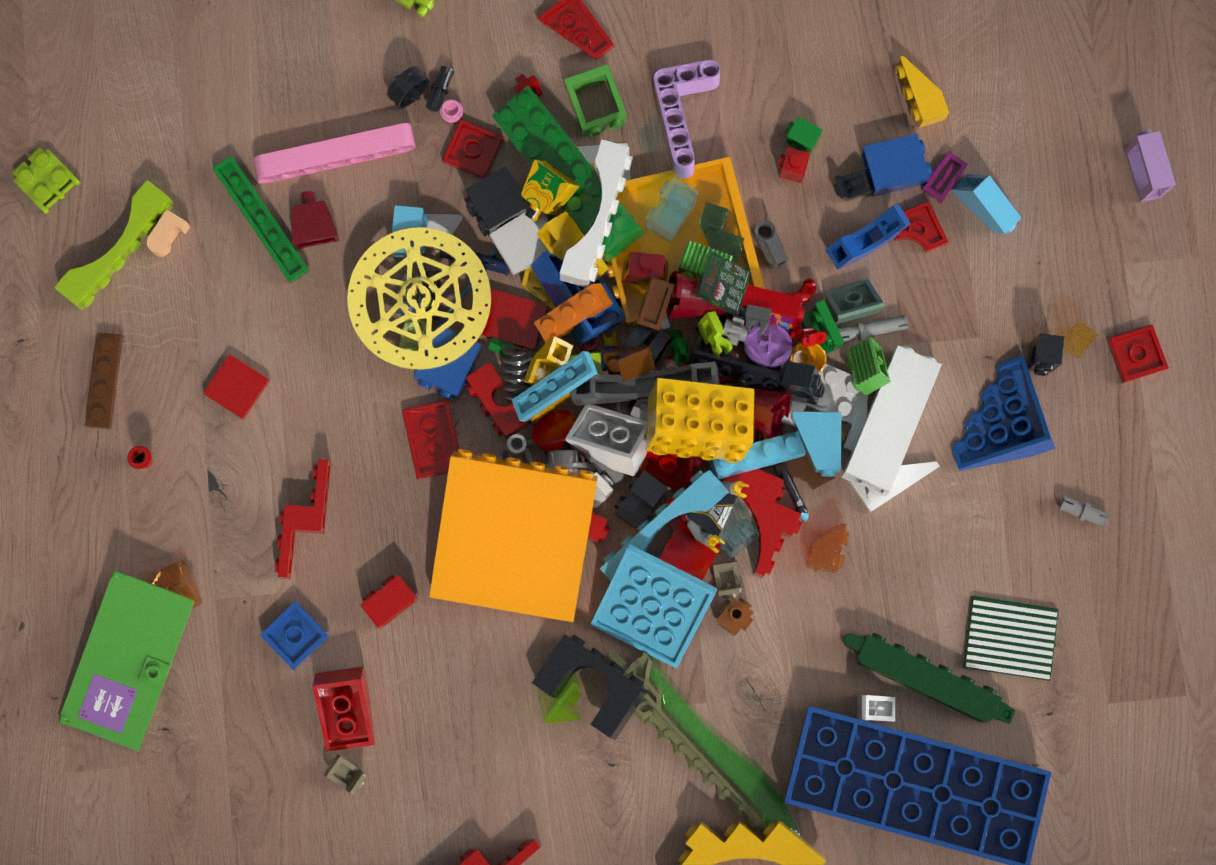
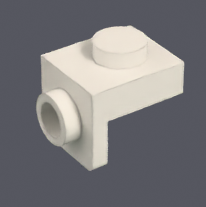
M596 472L594 476H598L594 508L601 505L613 493L611 488L613 483L605 474L600 476Z

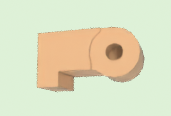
M166 209L147 239L149 250L155 256H166L170 252L171 243L178 233L186 234L190 226L185 220Z

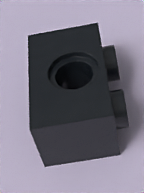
M1040 333L1031 341L1028 356L1029 371H1034V374L1038 376H1048L1049 373H1052L1061 366L1065 336Z
M787 361L781 382L785 391L792 396L793 401L817 405L819 398H822L824 395L825 384H823L816 366Z

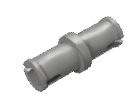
M1064 496L1061 502L1062 505L1059 507V510L1079 517L1080 521L1087 520L1102 528L1106 527L1109 521L1108 518L1111 515L1091 507L1090 503L1086 502L1083 504L1067 496Z

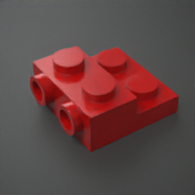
M648 451L639 473L642 474L645 470L665 486L678 491L682 487L686 488L687 485L691 486L693 484L690 481L696 475L693 470L694 468L699 469L703 459L697 456L682 458L678 457L677 454L669 453L656 455Z

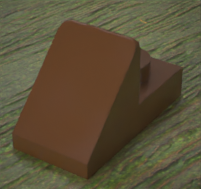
M650 346L606 349L602 353L608 375L621 374L623 381H628L655 369Z

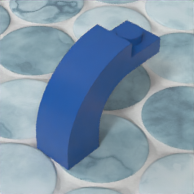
M899 204L894 205L867 226L837 240L826 249V252L837 270L881 248L900 235L899 233L911 223Z

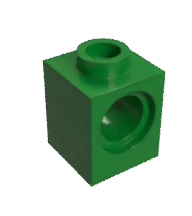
M798 116L795 123L790 121L784 132L787 135L785 143L797 150L811 153L823 130Z

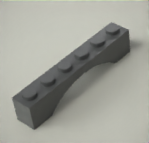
M716 362L690 364L671 370L645 373L628 381H623L621 375L596 374L572 390L571 398L576 406L648 399L657 378L719 385L718 368Z

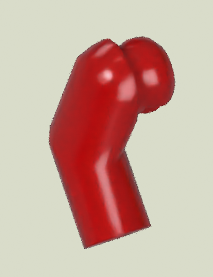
M807 278L803 281V285L798 292L786 294L803 298L802 303H807L816 292V282L812 278Z

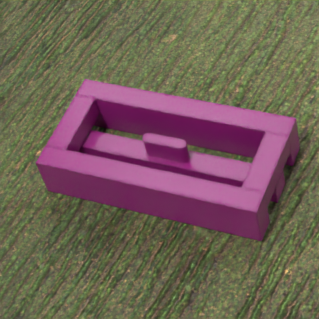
M948 152L922 191L924 193L927 192L930 194V197L936 198L939 203H942L968 164L951 152ZM948 160H952L953 163L934 190L930 188ZM957 164L961 166L944 192L939 194V189Z

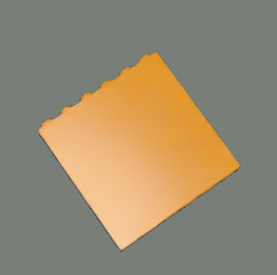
M730 157L694 165L693 175L688 178H679L673 170L625 182L623 192H618L617 198L645 232L610 263L606 264L609 268V277H614L616 285L612 286L615 300H620V309L626 317V320H624L626 328L638 325L636 320L648 287L646 285L622 283L624 258L630 252L665 255L669 263L668 282L671 273L678 271L687 242L691 241L733 256L724 282L727 285L726 290L730 291V296L733 297V303L734 301H742L747 285L765 289Z
M464 449L453 452L450 457L429 597L574 622L598 476H594L593 472L587 470H579V473L571 472L569 468L564 466H555L553 469L545 467V464L540 462L524 464L516 458L496 459L497 456L493 454L472 455V451Z

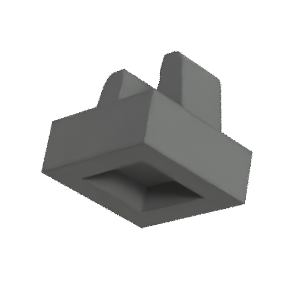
M747 305L745 315L746 332L750 333L751 327L755 326L760 328L759 335H763L769 327L771 309Z

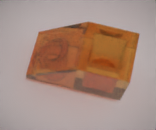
M840 524L811 544L806 568L834 574L838 572V568L842 569L845 555L841 554L842 546L847 545L849 531H846L847 524Z

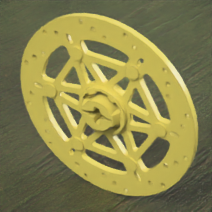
M408 228L381 238L362 255L350 278L347 296L348 311L357 335L364 345L376 356L401 368L415 370L432 369L458 359L477 342L489 318L491 288L482 262L463 241L437 229ZM411 241H414V247H411ZM428 246L442 250L451 255L456 261L451 266H446L422 256L420 248ZM398 250H406L407 257L384 275L375 273L377 266L386 257ZM414 262H417L421 277L412 278ZM464 262H467L465 266L461 267ZM423 263L442 269V272L427 278ZM407 265L406 281L390 278L394 273ZM463 274L468 275L472 285L473 305L471 310H466L461 305L458 278ZM449 275L450 278L441 288H437L434 282ZM423 283L429 286V289L432 291V293L435 292L436 296L433 302L429 290L425 286H423ZM385 284L401 286L399 294L386 288ZM451 284H454L455 304L441 296ZM369 286L376 288L378 293L381 319L376 323H371L366 307V291ZM418 289L422 296L425 297L421 300V308L415 300L417 298ZM383 293L397 300V303L388 313H385ZM406 295L410 307L416 311V314L410 311L407 304H404L403 300ZM440 303L453 309L454 313L438 311ZM401 308L405 315L390 322L389 319ZM432 316L449 319L432 332ZM468 317H471V318H473V319H475V320H474V321H470V320H468ZM412 319L416 334L397 328V325ZM419 319H427L425 335L421 333L418 324ZM456 321L464 324L462 331L453 340L439 348H433L432 340ZM378 330L376 334L372 335V332ZM388 331H393L418 341L419 349L418 351H410L399 348L386 341L383 335ZM425 350H428L427 357L425 356Z

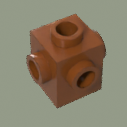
M734 597L731 601L726 599L718 609L721 614L715 622L731 635L736 636L740 629L745 631L753 621L750 617L753 614V611L750 610L751 604L741 597L738 600ZM733 611L738 612V619H735L732 616Z

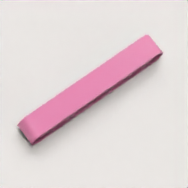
M402 123L261 154L253 158L258 183H270L414 150L416 145L411 124Z

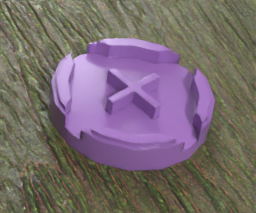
M769 324L765 333L759 335L760 328L753 326L744 342L745 352L749 359L758 366L765 368H776L783 365L789 359L792 351V339L788 332L777 324Z

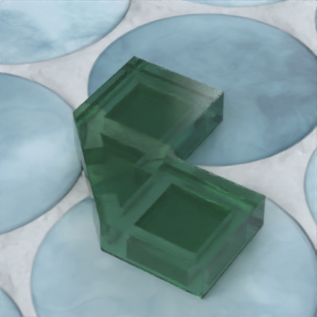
M706 202L699 223L703 235L711 249L732 255V261L737 262L744 238L723 232L729 209Z

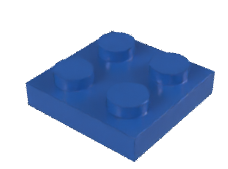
M297 601L288 607L260 634L292 670L300 666L330 637Z

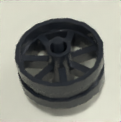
M413 66L395 77L396 79L388 88L386 95L395 103L398 109H404L416 100H420V96L428 87L429 79L421 73L418 67Z

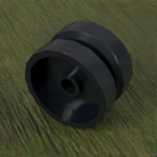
M638 324L630 333L622 348L650 346L656 366L666 350L672 335L661 329L650 340L654 329Z

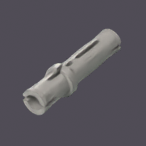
M904 314L868 323L856 322V325L838 328L844 342L856 339L862 341L870 336L907 330L908 325L906 324H908V320Z

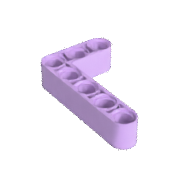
M714 60L663 68L654 74V94L673 171L679 178H688L694 173V152L680 96L710 91L719 86L720 66ZM681 162H687L688 164L682 165V164H680V163H681Z

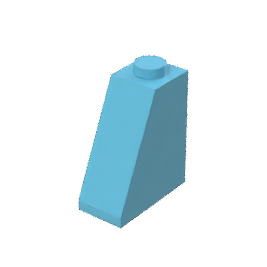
M967 174L951 189L994 233L1005 234L1011 232L1016 227V223L1021 219L990 175Z
M793 412V424L798 431L814 471L821 472V476L824 477L835 476V473H839L841 470V412Z

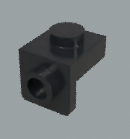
M866 169L846 176H835L834 190L836 195L843 200L850 201L873 193Z

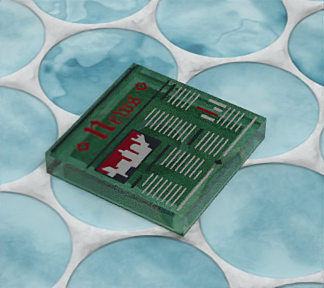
M710 251L706 255L695 296L735 316L739 314L751 272Z

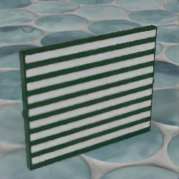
M972 596L969 625L966 631L967 641L963 668L1051 681L1059 609Z

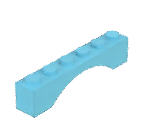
M710 470L704 474L702 471L698 472L690 480L693 483L686 490L684 487L678 490L672 496L675 500L669 506L665 503L655 511L656 518L651 522L649 519L644 521L637 528L640 532L634 538L629 535L620 543L622 548L617 553L612 551L603 559L605 564L600 570L610 581H612L629 544L646 552L654 535L671 519L689 512L707 511L729 493Z

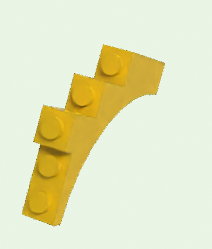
M778 819L775 824L770 822L762 833L765 835L764 838L760 837L740 820L736 825L732 822L724 832L725 839L701 821L698 825L693 823L685 834L688 837L685 844L691 850L686 849L677 861L680 862L679 865H713L733 859L757 858L777 862L782 865H824L826 858Z

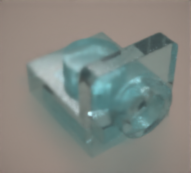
M744 517L720 536L725 544L721 542L719 544L722 545L723 550L732 559L755 540L759 533L753 524Z

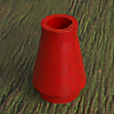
M135 446L128 453V463L134 469L149 468L153 463L151 452L145 446Z

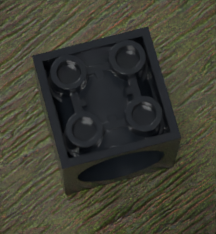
M506 166L465 189V206L472 218L474 216L477 217V226L484 237L489 236L500 227L526 212L530 206L529 202L521 196L522 191Z

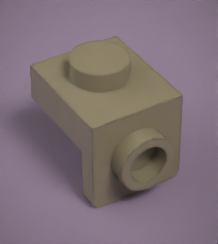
M737 560L713 564L718 596H723L724 599L737 597V593L742 592Z
M337 754L324 773L328 779L346 789L351 795H354L356 791H359L364 786L367 776L361 768Z

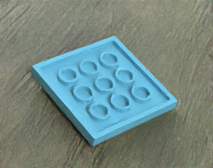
M629 544L590 625L677 669L717 592V588Z

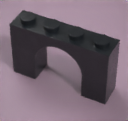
M564 634L532 681V684L549 696L557 699L576 672L584 668H597L607 680L608 695L605 703L590 725L610 739L616 740L648 692L647 689L642 687L645 682L633 674L630 678L623 673L625 669L614 661L609 664L603 660L605 657L603 653L594 647L591 651L584 647L585 641L575 634L572 637Z

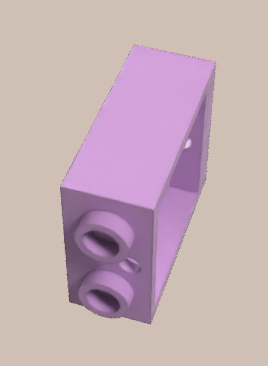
M1146 130L1138 133L1137 137L1131 141L1124 151L1139 202L1163 197L1176 183L1160 131L1152 133L1151 130Z

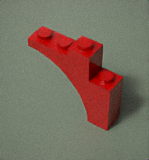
M755 469L721 478L720 481L733 483L741 481L749 485V488L743 487L741 489V493L747 495L746 498L741 499L745 502L754 518L759 537V555L754 575L763 578L765 574L770 575L775 561L771 559L775 551L780 552L785 540L781 536L790 538L793 533L798 534L803 521L799 520L801 513L775 503V500H781L785 488L782 487L784 480L769 473Z

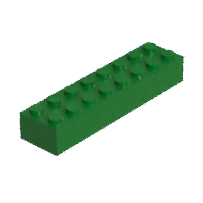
M526 86L494 113L492 117L531 167L534 160L545 161L579 185V188L563 208L575 221L581 232L586 235L595 223L600 211L602 189L595 168L539 97ZM617 197L616 200L619 201L617 212L615 215L611 214L609 220L612 223L609 237L604 236L602 245H605L602 258L608 263L645 233Z

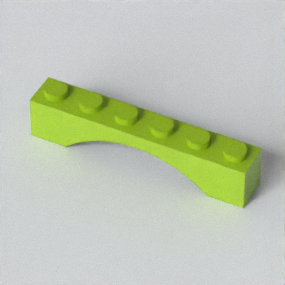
M146 180L132 197L128 224L115 246L96 261L79 268L70 269L54 288L79 309L82 310L84 307H88L94 301V295L109 284L112 274L115 271H119L125 265V259L139 249L143 238L146 235H150L166 209L171 211L174 204L172 200L150 181Z

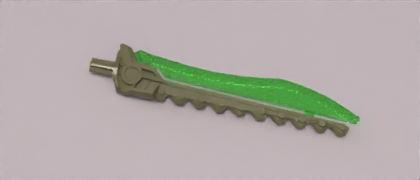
M614 649L603 658L609 664L614 661L625 669L623 673L629 678L633 674L645 682L642 687L647 689L648 692L634 711V714L641 721L643 720L645 725L650 727L651 725H656L660 740L666 742V740L671 739L673 753L678 756L686 754L688 768L693 771L701 769L703 783L709 786L716 784L718 798L724 801L731 799L733 813L739 816L746 814L750 829H761L763 833L770 822L775 824L779 819L800 836L786 805L766 777L730 750L707 729L665 680L660 671L651 668L652 661L647 653H643L642 657L637 658L631 665ZM649 678L652 679V682L663 694L664 707L764 815L762 818L751 809L662 712L661 696L648 681Z

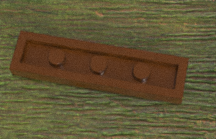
M97 332L85 422L86 427L111 429L123 342L121 334Z

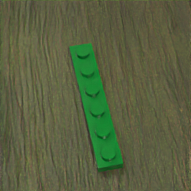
M230 156L213 167V171L288 282L291 284L308 273L310 270L234 158Z

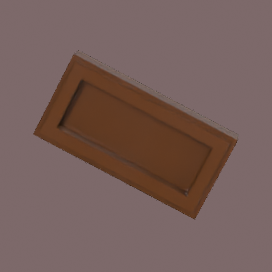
M654 277L650 278L636 320L637 324L660 331L675 284Z

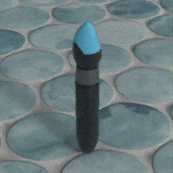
M782 468L780 471L781 478L784 480L783 483L796 507V512L801 513L800 517L807 521L808 510L803 505L790 473L785 468Z

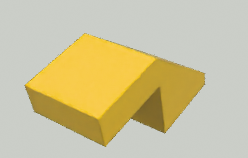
M552 336L531 359L524 382L534 385L555 371V368H559L567 363L573 345Z

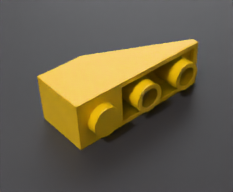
M900 56L896 64L897 66H895V72L898 79H902L904 85L903 94L905 99L910 101L912 107L910 113L913 121H917L919 128L945 120L949 110L942 91L904 56Z
M567 211L547 222L536 233L549 252L563 261L566 251L584 237V234ZM597 258L595 267L598 268V273L595 280L599 279L609 269L603 259Z

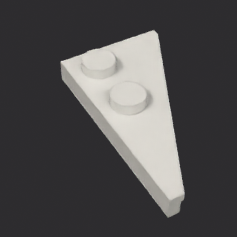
M937 461L901 465L892 489L886 497L868 490V487L848 482L870 513L940 466Z

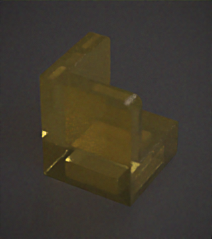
M1079 321L1065 336L1064 349L1078 359L1091 342L1098 337V334Z

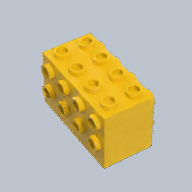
M657 378L648 396L646 451H651L656 455L669 453L677 454L678 457L682 458L697 456L703 460L724 459L728 463H737L743 460L753 445L754 389Z

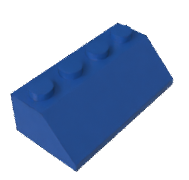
M546 251L530 266L556 308L585 289V287L561 281L559 273L563 260ZM602 277L595 280V282L590 281L589 285L601 283L613 304L596 316L589 317L574 326V330L570 333L578 346L596 339L626 320L625 315Z

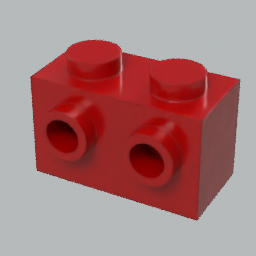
M400 575L388 577L382 583L384 587L377 592L374 590L363 597L364 602L360 605L380 630L419 600Z

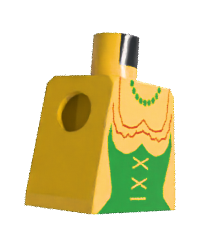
M534 160L521 196L531 203L525 215L534 221H538L542 212L556 215L576 192L579 185L547 162Z

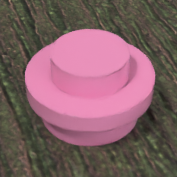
M456 100L445 101L440 107L442 119L448 123L459 121L463 116L461 103Z

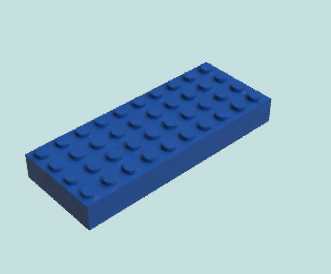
M808 706L783 802L1000 863L1030 865L1052 772Z

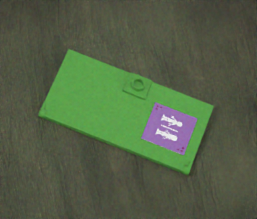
M113 570L58 722L139 751L195 600L118 570Z

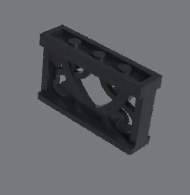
M717 315L722 323V326L724 325L726 318L731 320L733 318L725 315ZM698 326L696 327L688 365L716 362L718 375L721 377L742 381L743 383L753 384L769 390H781V382L787 361L783 365L776 367L777 371H774L771 368L766 369L765 367L758 366L750 359L738 361L730 353L725 354L723 348L719 355L713 354L712 347L707 352L700 351L702 347L711 346V344L706 345L705 341L701 340L702 335Z

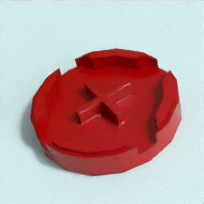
M559 410L544 416L536 423L532 430L534 443L543 451H553L562 448L568 433L576 421L574 415L569 411Z

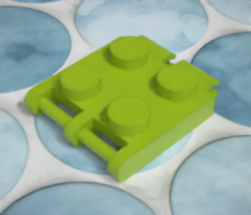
M39 147L28 157L32 162L30 166L23 161L12 173L16 176L13 181L47 214L49 212L48 209L59 199L63 200L65 198L64 194L75 184L78 186L81 182L49 149L44 152ZM69 180H72L61 192L59 191ZM54 194H56V196L50 202H48L45 206L43 205Z

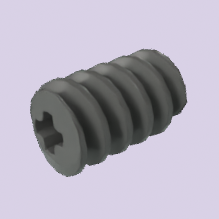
M507 347L503 349L504 354L510 355L503 358L504 363L510 364L503 367L504 372L510 373L503 376L504 381L510 382L503 386L504 390L510 391L504 394V397L509 400L514 399L533 386L524 382L528 367L533 358V352L522 347Z

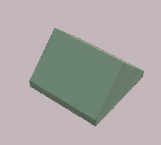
M869 279L824 291L828 309L836 326L879 314L884 307L882 299Z

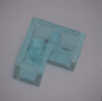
M675 176L671 182L666 181L659 192L661 193L659 205L657 208L652 207L646 216L648 220L647 228L671 243L696 206L698 197L697 190Z

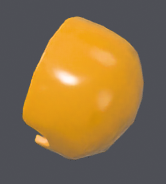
M800 342L792 347L788 361L814 365L818 372H821L825 367L827 358L825 350L819 344L805 347Z

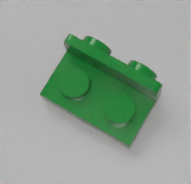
M824 300L815 303L812 309L804 312L802 323L805 329L813 327L818 332L826 333L827 338L825 342L819 344L826 354L841 348L844 340Z

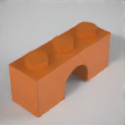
M601 283L591 284L535 321L534 324L545 342L552 336L561 339L573 331L575 325L589 317L596 316L611 306L613 302Z

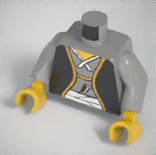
M720 481L729 493L711 509L689 512L685 516V519L688 520L687 527L694 538L708 546L715 553L719 552L715 548L717 543L725 544L720 538V534L733 509L737 496L741 498L747 497V495L741 493L743 487L749 488V485L744 482Z

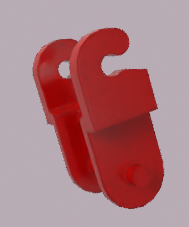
M813 327L806 329L798 328L796 336L794 331L790 332L791 339L793 341H801L805 347L824 343L827 338L826 333L818 332Z

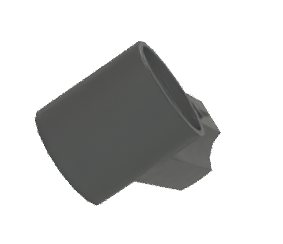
M762 220L757 223L752 235L753 240L758 244L769 268L772 269L787 262L789 259L776 234L774 224L768 220ZM766 228L770 232V236L763 238L759 235L758 230Z

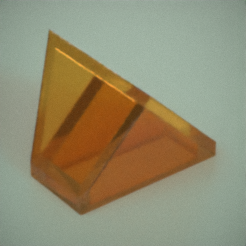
M184 560L160 570L152 583L195 600L192 609L202 604Z

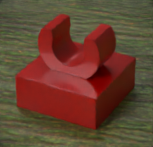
M521 74L515 78L518 85L514 86L516 94L528 86L538 97L543 95L539 82L534 75L526 78L524 74Z

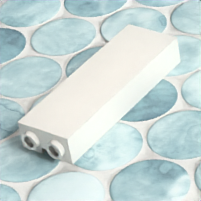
M898 345L887 366L891 382L877 390L841 478L857 485H864L868 487V490L884 497L889 494L942 366L935 358L919 355L907 346L901 347Z

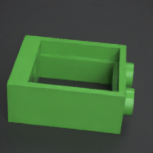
M608 64L564 79V87L583 137H595L601 134L603 130L608 128L615 130L627 122V114ZM607 82L618 112L586 123L575 92Z

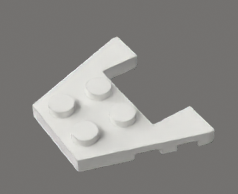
M825 364L824 369L818 372L821 375L823 384H825L824 395L822 398H819L818 404L813 405L792 400L790 414L788 418L784 415L781 423L795 428L792 421V413L804 412L805 407L817 412H841V421L851 425L843 449L852 452L867 416L868 395H865L860 390L857 391L851 383L852 374Z

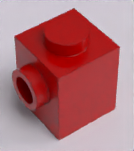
M787 148L786 154H781L777 167L781 168L779 177L802 183L811 153Z

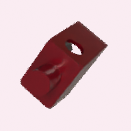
M314 191L302 192L300 194L302 205L292 207V244L295 249L339 242L340 239L326 202H316Z
M630 252L624 258L622 283L648 286L651 277L667 282L669 263L665 255Z

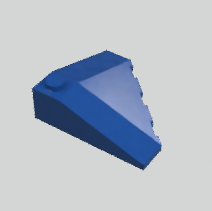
M1024 355L1000 363L996 370L999 374L993 385L988 384L980 398L983 402L977 414L972 412L964 426V429L967 430L961 442L956 441L952 447L959 471L1032 457L1056 449Z

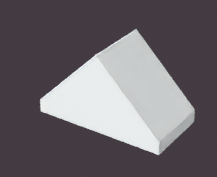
M857 696V719L895 722V697Z

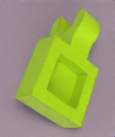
M715 311L707 312L697 323L705 344H711L714 355H719L722 352V348L725 354H728L732 350V344L729 340L722 337V334L725 332L722 323Z

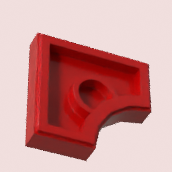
M929 200L903 211L911 224L894 238L895 241L903 239L914 241L921 245L926 253L949 242Z

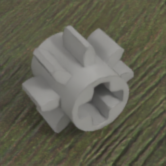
M735 314L732 320L725 319L723 325L725 332L722 336H725L732 345L737 346L738 340L745 342L748 332L745 330V317Z

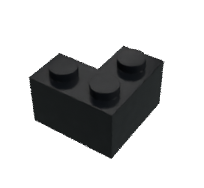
M645 470L641 475L635 474L629 483V494L627 497L622 495L614 506L617 509L615 515L636 531H639L637 528L648 519L668 489L667 486Z

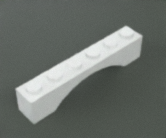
M601 140L595 159V171L602 189L600 211L589 232L576 245L566 251L559 273L561 281L585 288L589 286L590 281L595 282L598 268L595 267L597 258L602 259L605 245H602L604 236L609 237L612 223L609 222L611 214H616L619 205L616 197L618 192H623L626 178H623L624 171H629L633 156H629L630 147Z

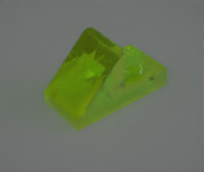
M573 682L543 721L546 724L581 720L566 708L568 704L574 706L582 696L579 693L581 687Z

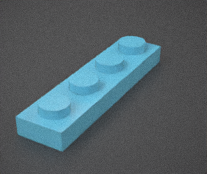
M586 351L581 352L512 399L519 421L526 422L598 374L590 353Z
M797 431L753 443L743 460L737 463H728L724 459L709 460L715 477L721 479L800 458L806 454V451Z

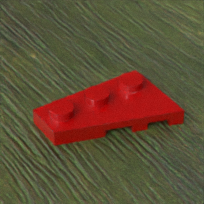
M560 0L537 17L538 21L596 61L615 47L582 0Z

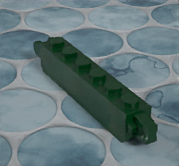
M849 633L842 640V644L846 648L848 647L857 653L855 656L857 664L981 723L994 719L1010 724L1015 714V710L1002 702V697L996 695L997 690L986 685L983 688L974 685V679L965 675H961V677L951 674L953 670L939 664L936 667L929 663L931 659L921 654H917L915 657L907 653L908 648L895 643L892 646L886 643V638L879 634L873 633L872 636L868 634L863 638Z

